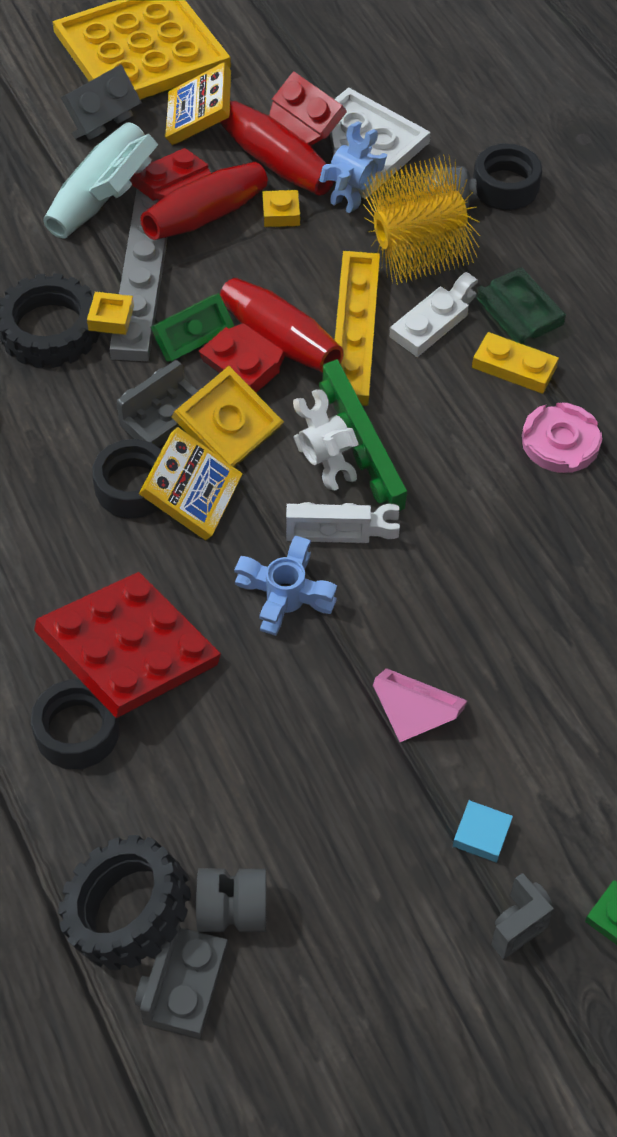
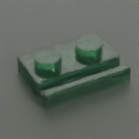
M522 267L492 280L491 285L485 288L482 285L477 287L476 298L517 343L524 344V341L530 337L535 339L564 325L566 314Z

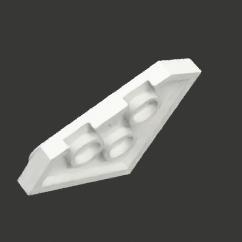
M349 87L335 98L337 102L344 106L347 113L330 133L333 156L342 145L349 146L346 133L351 124L357 121L362 123L360 135L363 139L366 132L373 129L377 130L378 138L376 143L371 146V154H387L384 169L377 171L380 182L383 177L386 182V171L390 178V170H392L394 175L396 173L395 168L398 171L400 166L403 167L430 142V131ZM373 180L370 185L372 186V188H373V190H374V186H373L374 180ZM370 186L363 191L358 189L360 196L365 199L369 197L368 191L370 195L372 194Z

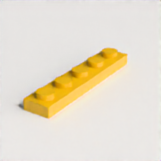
M343 251L335 341L344 351L340 365L360 403L363 406H368L380 253Z

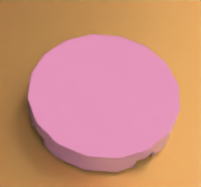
M556 403V406L546 408V405L540 406L528 415L523 426L522 444L530 460L540 467L557 473H573L587 468L597 458L603 439L602 432L600 433L597 427L598 422L595 417L582 407L569 403Z

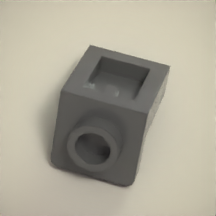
M523 873L514 879L510 894L517 905L505 910L495 921L496 927L491 945L503 960L547 929L554 910L546 890L536 882L532 884Z

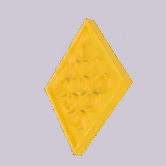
M115 0L52 21L54 33L88 81L122 64L140 100L178 87L223 62L231 68V57L186 0Z

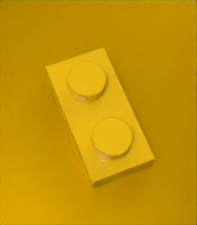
M487 332L473 357L472 368L543 394L557 368L559 357Z

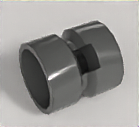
M198 868L196 892L197 932H225L229 924H234L239 932H266V869H239L235 876H230L226 869Z

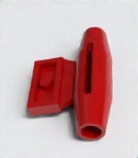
M294 71L272 98L273 103L269 115L237 101H230L229 118L221 121L220 124L244 151L282 179L309 192L321 196L330 190L334 181L328 180L324 183L319 181L322 167L327 163L315 152L311 145L326 139L344 117L347 110L342 104Z
M183 148L151 162L140 173H134L130 181L132 186L151 200H159L141 214V226L145 234L152 240H158L194 231L236 211L267 187L268 177L265 169L257 162L223 168L211 173L207 163L186 148Z
M239 278L228 280L223 285L220 295L226 308L241 324L232 328L225 327L198 351L202 360L219 373L230 366L256 393L280 372L279 368L285 356L322 373L324 364L336 359L341 364L344 356L343 348L312 317L274 292Z

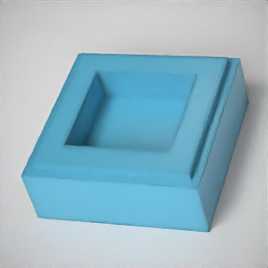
M469 800L455 835L453 847L497 863L513 816Z

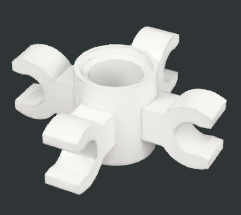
M314 390L312 395L315 399V405L311 410L308 409L304 398L293 400L296 413L306 419L309 427L294 435L293 438L299 452H303L311 464L323 463V483L327 489L335 491L339 489L335 480L338 471L341 470L346 481L353 482L357 480L354 467L345 462L342 452L359 445L353 428H347L345 422L339 416L335 415L328 418L326 413L328 408L327 395L323 390Z

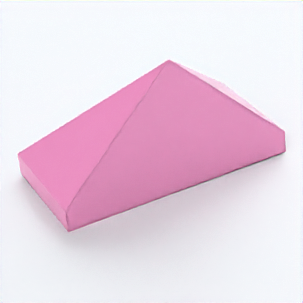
M387 668L375 677L373 687L399 742L456 719L467 704L465 699Z

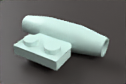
M127 122L96 145L63 183L43 219L46 228L56 237L67 238L93 217L112 195L115 198L123 195L131 187L132 183L129 179L134 173H140L152 161L149 155L158 144L151 135H145L137 125Z

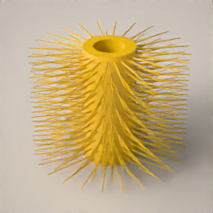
M435 158V179L431 162V175L425 162L426 175L422 169L421 177L419 172H417L418 169L415 163L416 177L410 164L411 177L405 165L406 179L402 169L400 170L401 179L399 175L397 176L396 168V180H394L395 177L392 170H390L392 181H390L387 171L386 182L384 177L381 179V182L378 179L376 188L379 200L376 190L375 192L374 190L372 191L374 200L370 196L375 211L373 208L371 209L374 212V222L372 223L375 230L368 232L376 233L380 243L378 253L380 246L382 247V265L385 249L386 273L388 256L391 278L392 266L394 270L392 257L396 269L395 278L397 277V272L399 275V271L400 275L402 273L405 275L407 269L406 260L409 269L408 274L412 269L414 275H416L417 268L420 277V264L422 269L426 264L431 275V263L435 272L434 259L436 264L440 259L445 271L444 258L449 267L448 254L453 266V254L459 266L458 253L463 262L461 238L464 249L466 245L471 256L466 237L471 246L473 244L465 227L471 236L472 234L469 231L471 229L466 225L468 224L474 231L475 229L467 222L468 217L471 218V216L467 215V209L477 207L466 208L465 203L467 202L465 201L469 196L464 200L462 197L463 191L461 194L459 192L461 171L458 191L456 190V161L455 184H453L451 163L449 178L446 161L445 172L441 161L439 171Z

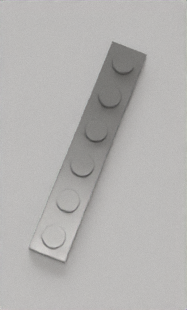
M138 189L136 190L119 290L121 295L133 296L134 309L127 334L112 333L110 343L111 360L149 361L153 338V332L150 327L155 325L168 237L152 240L145 234L141 226V214L159 200H151Z

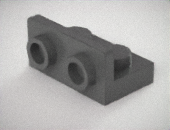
M179 922L175 928L178 931L175 938L170 943L166 940L160 946L162 951L152 958L155 962L150 977L142 976L136 992L135 1005L140 1006L143 1025L201 1039L227 952L228 940L181 928Z

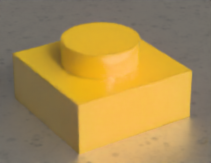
M298 190L262 191L264 227L300 226Z
M95 292L87 317L88 331L126 335L134 309L133 296Z

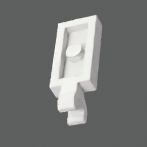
M465 272L456 280L450 291L441 286L438 287L390 327L389 337L413 355L419 357L468 316L469 305L467 304L476 297V292L471 288L478 283V279Z
M311 502L287 504L286 541H292L295 535L309 539L311 542L369 543V536L395 539L399 537L400 525L385 521L398 520L399 506L385 504L371 513V505H356L353 503L342 505L314 504Z

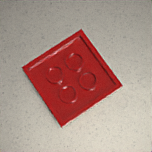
M140 572L37 618L34 628L38 636L115 718L217 666L221 653Z

